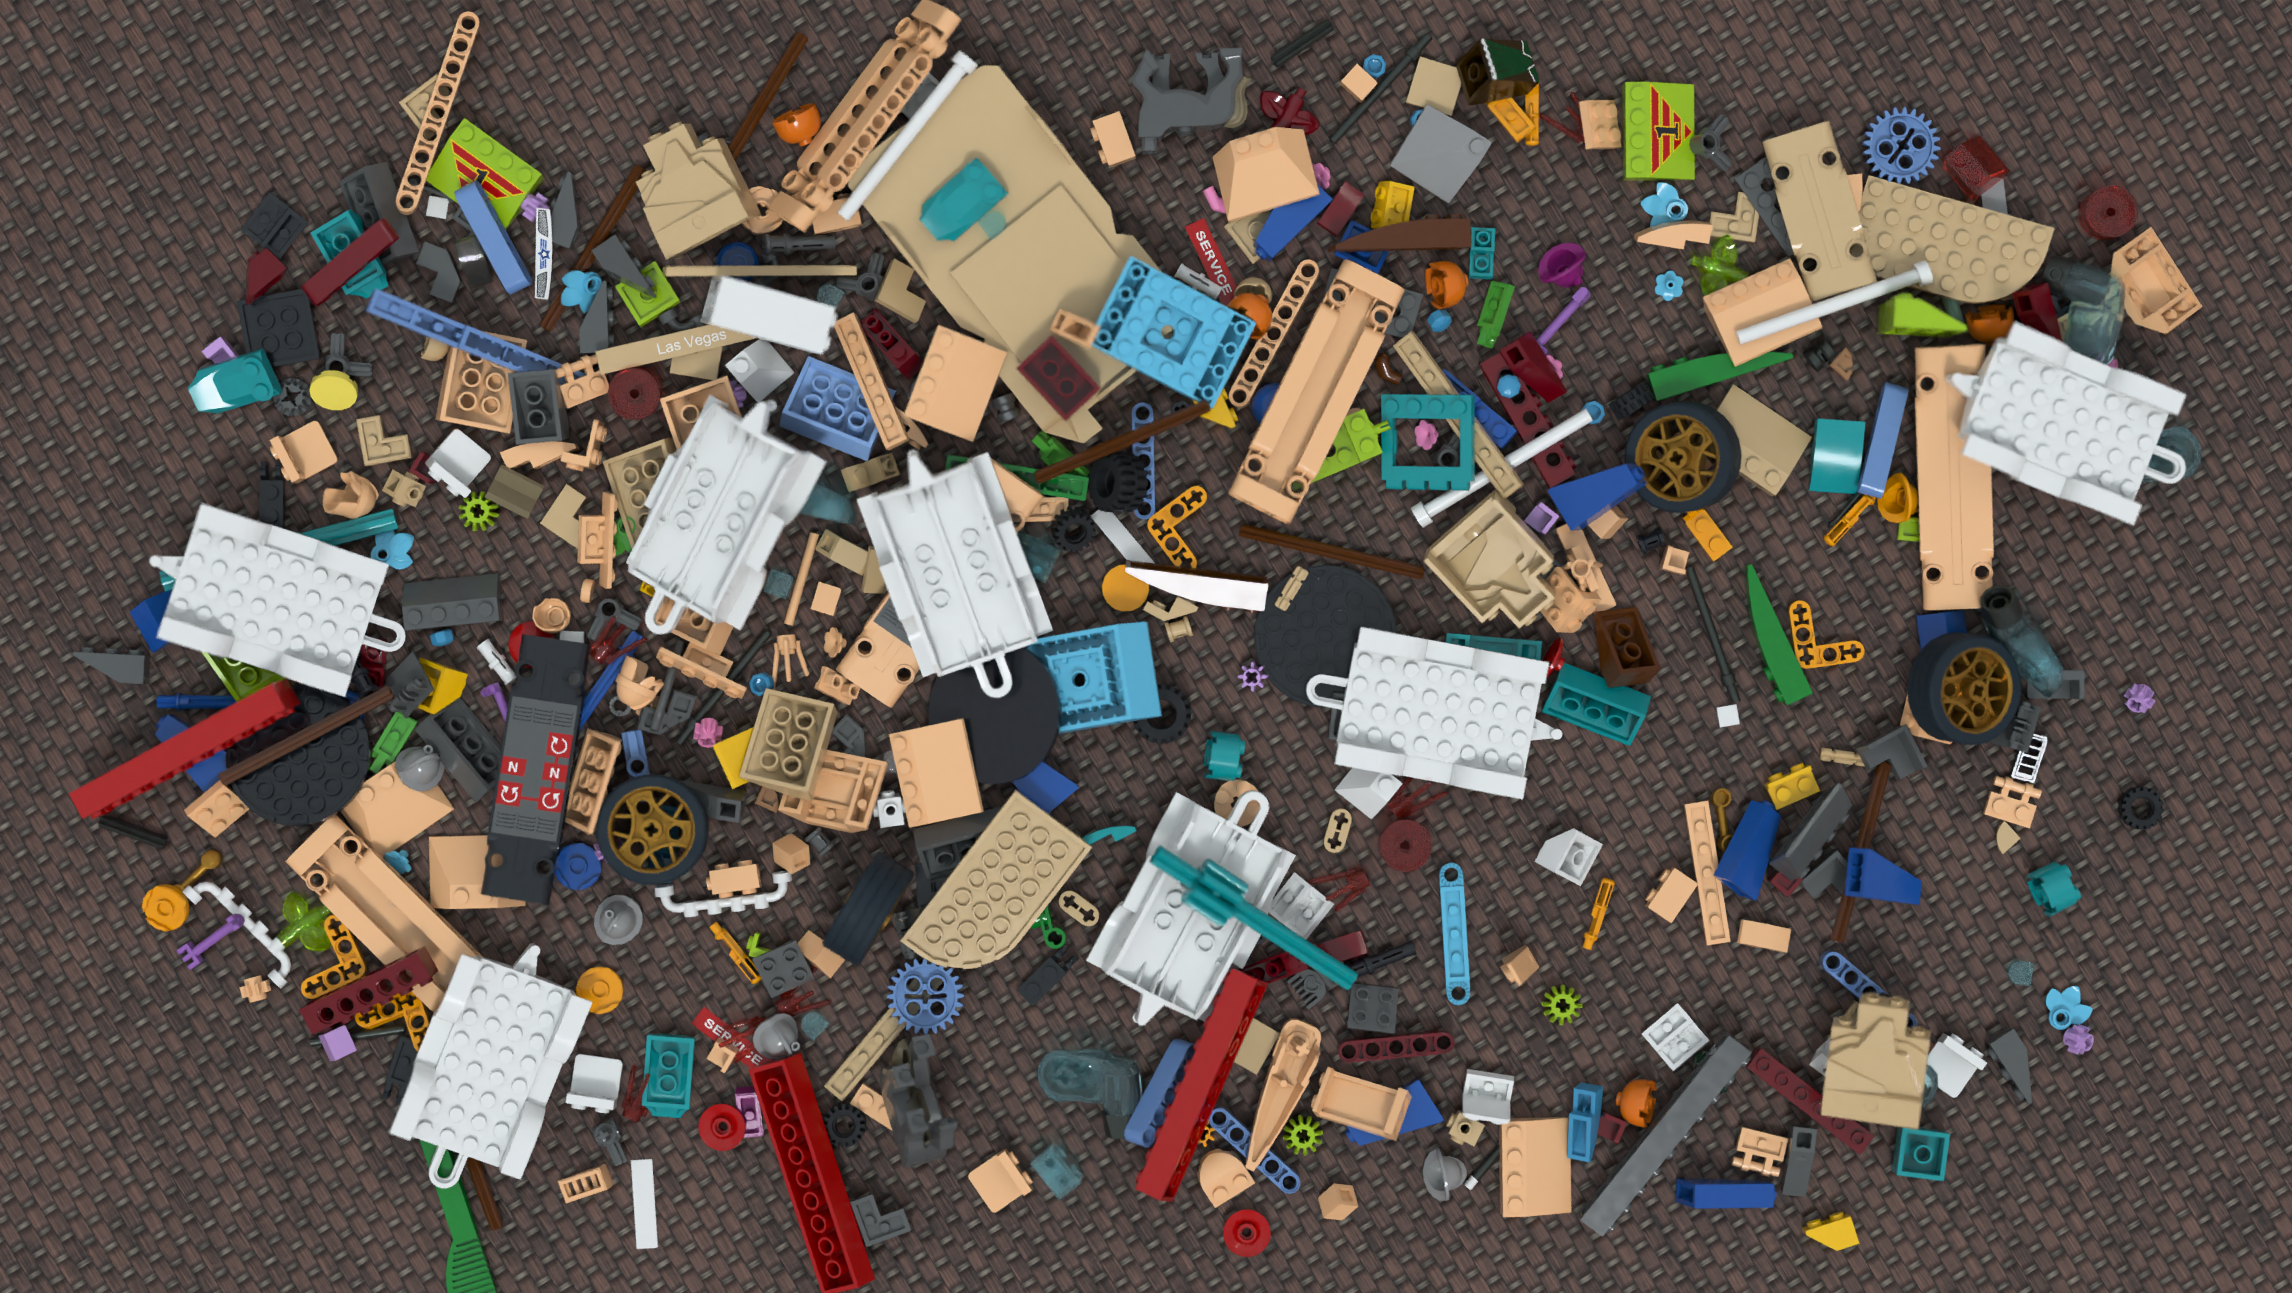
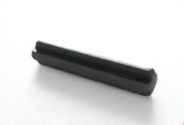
M1328 19L1324 20L1272 55L1270 58L1276 68L1280 67L1332 32L1334 29L1333 25Z
M108 815L101 816L99 820V827L160 849H164L167 845L168 838L161 834Z

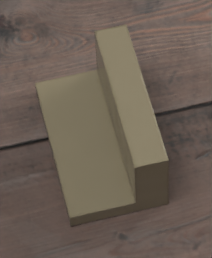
M501 464L485 498L528 519L544 486Z

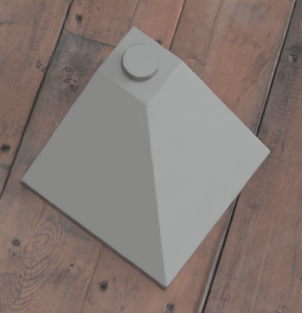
M1426 104L1389 166L1441 200L1449 203L1481 162L1492 142Z

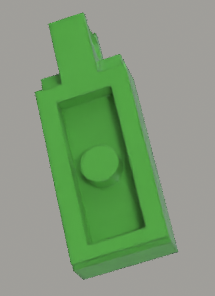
M1491 281L1477 324L1480 327L1478 345L1493 349L1501 332L1515 286Z
M1043 430L1032 440L1040 449L1039 452L1042 455L1040 458L1048 466L1073 456L1059 440L1044 433ZM1083 465L1066 472V474L1088 477L1090 471Z
M401 711L395 712L372 750L374 752L371 756L375 758V761L369 770L377 774L383 770L385 765L389 766L394 763L419 722L410 716L404 718Z

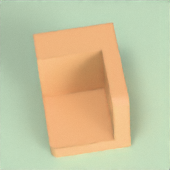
M1356 64L1341 80L1340 85L1361 103L1377 85V81Z
M1616 505L1588 526L1601 539H1610L1629 518Z
M1666 546L1659 569L1685 575V566L1689 552L1673 548V546Z
M819 582L811 609L835 616L841 588Z
M788 834L773 842L774 862L789 873L793 874L810 865L809 845L795 835Z
M719 1037L707 1059L722 1068L721 1072L725 1073L740 1049Z
M1334 1183L1318 1197L1322 1215L1325 1219L1343 1220L1358 1207L1355 1192L1351 1185Z

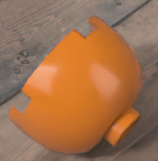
M815 103L800 106L801 109L795 111L792 109L773 120L772 124L775 131L784 142L789 144L799 143L800 146L811 143L812 137L818 133L821 126L820 115Z
M1450 261L1429 263L1428 265L1431 267L1425 271V287L1427 295L1432 292L1434 301L1430 302L1436 309L1455 306L1465 295L1466 287L1468 286L1467 275L1463 273L1458 265Z
M1242 293L1235 296L1226 306L1256 322L1250 335L1252 339H1261L1271 326L1272 311L1268 305V300L1261 294Z
M2004 304L1978 307L1980 312L1973 314L1971 310L1965 315L1970 335L1975 340L1986 343L1987 346H1993L1997 338H2007L2015 320L2013 307L2010 306L2009 309H2006Z
M1636 1079L1630 1081L1624 1087L1623 1092H1618L1616 1105L1620 1106V1114L1624 1120L1638 1127H1648L1646 1123L1651 1122L1656 1104V1098L1652 1096V1091H1657L1656 1082Z

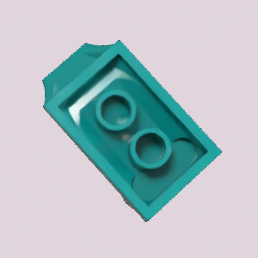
M976 157L922 205V213L919 220L937 241H955L1004 199L1008 193Z
M350 209L310 233L327 263L364 233L362 229L363 222L361 217ZM377 257L342 287L346 295H357L367 299L371 297L374 289L383 290L388 287L386 271L379 258Z
M263 348L199 369L193 382L188 387V391L199 412L217 414L257 401H268L283 391Z
M662 1033L647 1034L642 1106H645L652 1116L681 1118L690 1109L694 1052L696 1049L695 1037Z

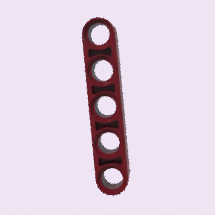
M382 218L304 283L301 289L315 307L321 305L395 243L400 236L387 219Z
M1446 1030L1345 1039L1339 1043L1337 1051L1342 1061L1352 1063L1445 1054L1453 1049L1455 1042L1452 1035ZM1440 1036L1449 1037L1450 1041L1447 1047L1440 1048L1437 1046V1040ZM1417 1038H1423L1426 1041V1045L1422 1050L1413 1048V1042ZM1399 1040L1402 1043V1048L1399 1052L1390 1051L1389 1045L1392 1041ZM1369 1043L1378 1044L1379 1049L1377 1053L1370 1055L1366 1052V1046ZM1345 1045L1354 1046L1355 1053L1352 1056L1346 1057L1342 1054V1049Z

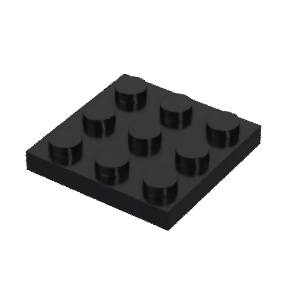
M302 289L261 296L250 305L246 303V299L237 301L246 354L263 348L272 368L321 359L311 300Z

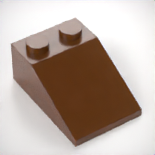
M1637 607L1595 612L1594 618L1600 668L1608 688L1649 683L1661 668Z

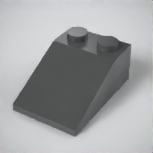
M556 370L508 373L516 445L563 441L570 438L567 411Z

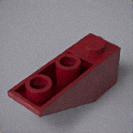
M2048 282L2027 285L2013 292L2017 315L2024 326L2063 343Z
M876 308L860 321L863 331L907 380L923 367L924 362Z
M1531 331L1500 350L1512 371L1548 403L1567 393V390Z
M1283 950L1244 966L1240 970L1271 983L1311 967Z

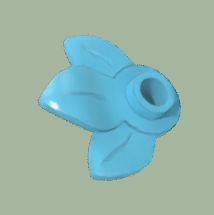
M1665 182L1657 183V194L1647 196L1641 201L1642 208L1653 216L1650 227L1662 223L1681 221L1688 213V206L1683 199L1678 197L1676 188ZM1678 205L1681 208L1678 213L1672 212L1673 206Z
M573 270L562 277V282L567 287L562 292L561 304L563 306L579 304L582 312L587 313L602 284L600 275L592 271L584 274L579 270Z
M394 530L377 534L375 536L376 546L371 551V559L389 564V566L397 570L409 567L413 564V561L406 553L411 549L414 537L407 533L395 534ZM382 551L387 553V557L384 559L378 557V554Z
M2078 986L2068 987L2061 994L2053 988L2048 992L2046 1006L2050 1011L2048 1019L2052 1027L2063 1030L2071 1024H2082L2091 1015L2093 1009L2087 1005L2080 1004L2081 995ZM2059 1013L2064 1015V1019L2061 1022H2058L2056 1019Z

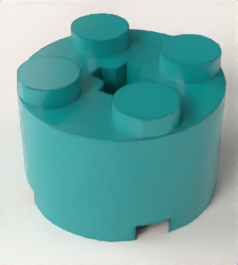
M1210 731L1209 735L1212 736V740H1207L1204 754V766L1208 767V773L1204 772V778L1234 781L1235 778H1240L1242 764H1239L1240 754H1244L1245 740H1242L1239 734Z
M2055 861L2027 874V878H2031L2027 882L2030 893L2038 906L2043 905L2046 910L2043 913L2048 917L2075 905L2077 900L2081 899L2080 891L2076 886H2073L2070 880L2072 875L2067 865L2063 864L2061 866Z

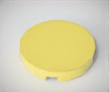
M326 370L321 372V375L313 377L309 391L311 398L321 407L329 410H344L350 408L356 402L358 386L355 381L353 382L349 379L350 376L346 373Z

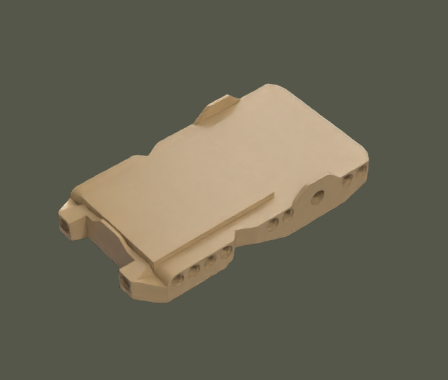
M984 65L975 69L971 75H966L958 82L862 205L962 329L984 338L985 344L1007 352L999 376L1043 432L1084 444L1103 429L1088 409L1135 373L1136 370L1100 352L1093 346L1090 349L1055 334L1049 329L1060 309L1095 324L1129 256L1158 271L1160 269L1134 236L1116 234L1110 206L1000 67ZM907 123L867 155L848 182V187L852 192L862 182ZM977 157L1006 190L1008 195L957 240L937 241L919 220L922 213V205ZM1169 325L1164 326L1161 330V335L1164 339H1169L1173 335V329ZM1051 335L1101 388L1066 422L1016 369Z

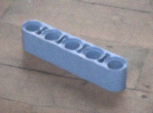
M475 180L454 192L455 197L506 291L512 295L531 285V276L481 184Z
M1888 382L1883 384L1857 493L1880 499L1883 496L1909 388Z
M1142 402L1134 406L1132 410V430L1153 422V409L1149 404ZM1141 407L1147 408L1150 413L1149 417L1146 420H1139L1136 417L1137 409ZM1154 436L1150 437L1149 442L1146 444L1137 442L1132 445L1134 456L1147 455L1150 458V464L1144 470L1147 472L1146 479L1150 481L1151 487L1147 491L1146 496L1143 497V502L1150 504L1151 512L1143 516L1138 513V510H1134L1135 515L1142 520L1149 519L1155 512Z
M1830 950L1821 954L1819 958L1821 968L1859 1000L1864 988L1867 986H1871L1873 993L1878 995L1881 992L1886 993L1841 954ZM1834 955L1837 958V964L1833 968H1828L1826 960L1829 956ZM1848 971L1855 973V979L1852 983L1845 982L1844 977ZM1910 1013L1908 1017L1910 1024L1908 1027L1912 1028L1917 1026V1020Z
M1174 1039L1170 1043L1125 1128L1124 1136L1126 1141L1144 1147L1153 1145L1158 1128L1163 1126L1166 1120L1164 1116L1165 1111L1170 1103L1173 1104L1176 1097L1174 1095L1175 1088L1184 1079L1186 1074L1184 1073V1068L1195 1054L1193 1050L1195 1043L1181 1039Z
M1219 1105L1215 1106L1209 1118L1210 1125L1247 1158L1251 1130L1228 1109ZM1223 1112L1226 1115L1225 1121L1222 1123L1214 1122L1212 1119L1214 1113ZM1233 1128L1242 1129L1243 1136L1240 1139H1233L1230 1136ZM1269 1149L1257 1168L1283 1192L1288 1194L1295 1193L1300 1187L1299 1175L1274 1151ZM1267 1161H1277L1279 1164L1278 1168L1275 1171H1268L1265 1168ZM1286 1176H1293L1296 1179V1183L1292 1187H1286L1283 1185V1179Z

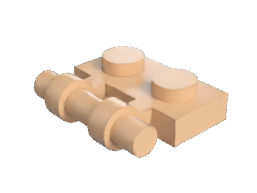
M596 354L582 356L576 362L571 364L567 362L560 365V368L555 369L557 378L564 377L566 383L560 385L566 408L611 392L605 374L601 375L600 370H593L592 365L598 363ZM584 369L585 375L574 379L573 373Z
M1995 776L1993 785L2001 787L1999 794L1992 791L1989 792L1983 814L2030 828L2037 806L2028 803L2030 797L2039 799L2042 790L2034 788V785L2029 783L2024 785L2015 782L2013 778L2007 776L2005 778ZM2009 791L2021 793L2020 799L2007 797Z
M1741 1126L1735 1149L1744 1152L1743 1158L1734 1156L1731 1165L1739 1167L1742 1171L1748 1172V1170L1760 1172L1762 1176L1769 1177V1175L1778 1177L1780 1168L1772 1166L1773 1160L1783 1162L1788 1138ZM1752 1155L1765 1157L1763 1163L1751 1161Z

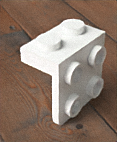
M454 429L428 458L425 464L430 469L428 474L439 482L442 479L448 484L446 488L456 497L461 494L466 498L471 492L468 485L490 461L491 456L461 430Z
M1942 1033L1928 1055L1925 1079L1955 1098L1960 1094L1976 1069L1978 1068L1982 1071L1987 1062L1982 1059L1984 1055L1972 1047L1968 1050L1962 1046L1964 1041L1952 1033L1951 1036Z
M578 1054L575 1057L571 1090L567 1093L566 1103L572 1104L571 1108L585 1110L586 1106L595 1107V1111L600 1113H609V1110H614L617 1107L623 1062L619 1059Z
M1467 1069L1462 1092V1115L1473 1121H1491L1498 1125L1510 1123V1099L1514 1076Z

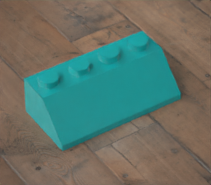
M1564 663L1560 671H1557L1542 712L1630 746L1646 717L1651 696L1626 686L1608 688L1605 678Z

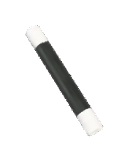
M1499 1144L1464 1183L1468 1189L1472 1190L1500 1156Z

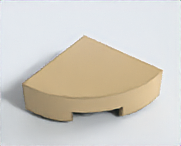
M2003 820L1997 828L1996 845L1999 852L2004 854L2021 838Z

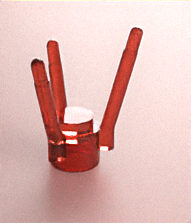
M1571 92L1570 96L1580 111V101L1575 93ZM1567 106L1566 110L1579 124L1575 129L1577 134L1550 117L1540 114V118L1573 138L1578 144L1581 141L1585 144L1582 120L1570 106Z
M612 616L596 642L590 647L589 653L599 664L603 665L607 662L610 665L616 658L646 642L647 637H643L613 654L615 649L611 643L626 626L621 625L608 640L603 641L616 620V617Z
M1407 777L1391 797L1392 801L1387 805L1398 819L1402 816L1407 818L1413 812L1439 800L1448 793L1444 791L1411 807V801L1430 787L1431 783L1427 782L1408 798L1404 794L1400 797L1413 779V777Z
M1355 868L1308 882L1310 885L1349 876L1346 879L1347 886L1325 898L1326 901H1329L1351 889L1353 893L1335 907L1336 912L1359 894L1365 892V888L1370 886L1363 869L1356 871Z
M813 966L811 968L812 973H814L818 968ZM796 988L780 994V999L775 1001L779 1013L791 1015V1017L831 1004V1000H826L800 1007L799 1002L812 996L814 992L809 991L796 998L794 994L790 995Z
M756 1016L752 1019L725 1025L724 1030L746 1025L750 1026H748L749 1030L720 1043L719 1047L722 1048L751 1034L754 1036L756 1028L766 1020L765 1016L761 1018ZM754 1043L740 1053L733 1062H739L754 1050Z
M634 1065L631 1069L625 1100L622 1104L624 1108L622 1116L631 1121L639 1122L641 1116L646 1117L649 1111L646 1107L642 1106L641 1098L648 1084L650 1074H646L636 1098H631L636 1073V1066Z

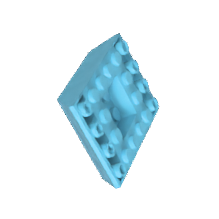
M1129 256L1095 323L1100 329L1091 346L1196 402L1207 400L1213 409L1256 322ZM1166 325L1171 326L1173 329V335L1169 339H1164L1161 335V330Z
M1148 622L1116 624L1038 638V642L1024 646L1040 658V661L1052 673L1058 686L1059 701L1062 705L1059 734L1162 716ZM1079 673L1084 674L1086 678L1085 684L1081 687H1078L1074 682L1075 676Z

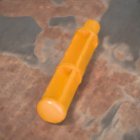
M1539 83L1525 95V114L1536 126V129L1525 137V144L1528 146L1539 144Z
M1863 494L1856 504L1823 537L1824 541L1829 546H1835L1843 535L1859 520L1858 516L1868 505L1875 503L1876 497Z
M1602 878L1591 912L1593 919L1589 931L1584 933L1583 948L1592 950L1594 941L1598 939L1602 921L1615 885L1612 879Z
M715 922L709 927L715 934V939H722L731 950L729 956L733 959L734 963L737 964L752 984L758 983L762 979L760 974L756 975L745 959L747 958L757 970L756 966L727 930ZM740 963L743 964L754 979L751 980L739 966Z

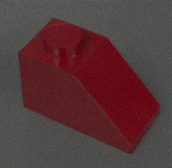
M267 248L261 253L259 251L255 252L248 259L249 264L246 271V303L248 305L252 304L284 278L287 268Z

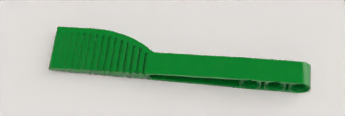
M420 1140L429 1167L437 1145ZM445 1150L437 1170V1174L442 1178H446L451 1174L456 1162L453 1151ZM461 1176L452 1187L439 1188L435 1186L453 1238L446 1267L447 1293H497Z

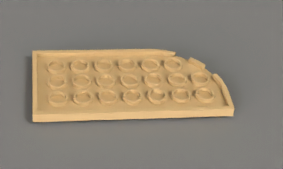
M1868 175L1862 194L1859 218L1864 231L1863 236L1876 278L1884 280L1913 270V264L1926 260L1933 276V283L1922 287L1916 283L1908 287L1955 301L1974 304L2006 298L2026 285L2040 269L2055 229L1891 181L1888 182L1887 180ZM1854 244L1850 247L1849 252L1853 257H1860L1864 249L1860 244Z
M1015 789L900 941L926 960L943 967L971 969L982 967V965L994 960H999L1020 942L1091 850L1092 845Z

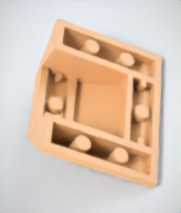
M1281 127L1267 129L1231 140L1213 156L1228 222L1320 195L1303 129Z
M2152 227L2142 232L2113 254L2110 277L2113 278L2112 289L2135 324L2166 334L2203 307Z
M827 750L812 801L783 794L778 810L810 825L849 833L867 830L888 763Z
M396 761L364 782L357 796L341 811L355 833L362 837L368 847L375 849L383 858L386 852L395 851L455 809L438 784L428 791H416L402 783L395 768Z
M487 835L429 837L430 904L433 908H504L526 906V901L481 895L486 865L485 857L488 852ZM495 854L491 859L494 867H499L503 863V858L500 854Z

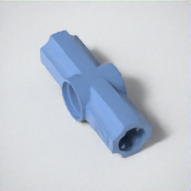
M636 729L621 732L629 779L650 775L642 730ZM632 761H642L644 770L635 772L631 767Z

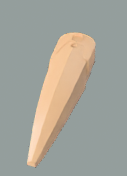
M1290 1018L1284 1023L1273 1049V1058L1259 1097L1250 1135L1245 1168L1251 1171L1257 1168L1284 1127L1309 1084V1078L1319 1060L1321 1033L1315 1026L1300 1019Z

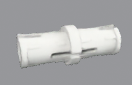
M1184 264L1180 265L1174 276L1191 285L1192 289L1199 290L1213 298V300L1217 299L1223 288L1205 278V274H1198Z
M489 639L477 647V650L488 661L489 668L496 671L505 685H508L515 679L516 674L505 661L506 657L500 655Z

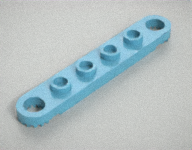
M1449 862L1444 864L1439 870L1445 985L1448 1000L1454 1005H1462L1470 998L1464 882L1461 867L1456 863ZM1448 868H1455L1458 872V876L1454 881H1447L1445 879L1444 872ZM1461 986L1464 988L1465 995L1462 999L1456 1000L1452 997L1451 993L1454 987Z

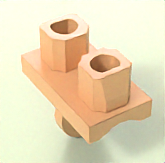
M822 666L820 678L814 686L816 690L845 705H850L852 699H856L860 691L859 686L826 666Z

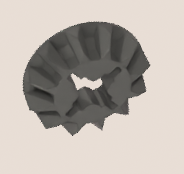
M296 378L285 379L279 383L283 391L281 394L273 396L277 409L288 416H298L304 413L309 408L312 399L308 385ZM288 389L292 393L301 392L295 398L296 405L292 401H283L289 396Z

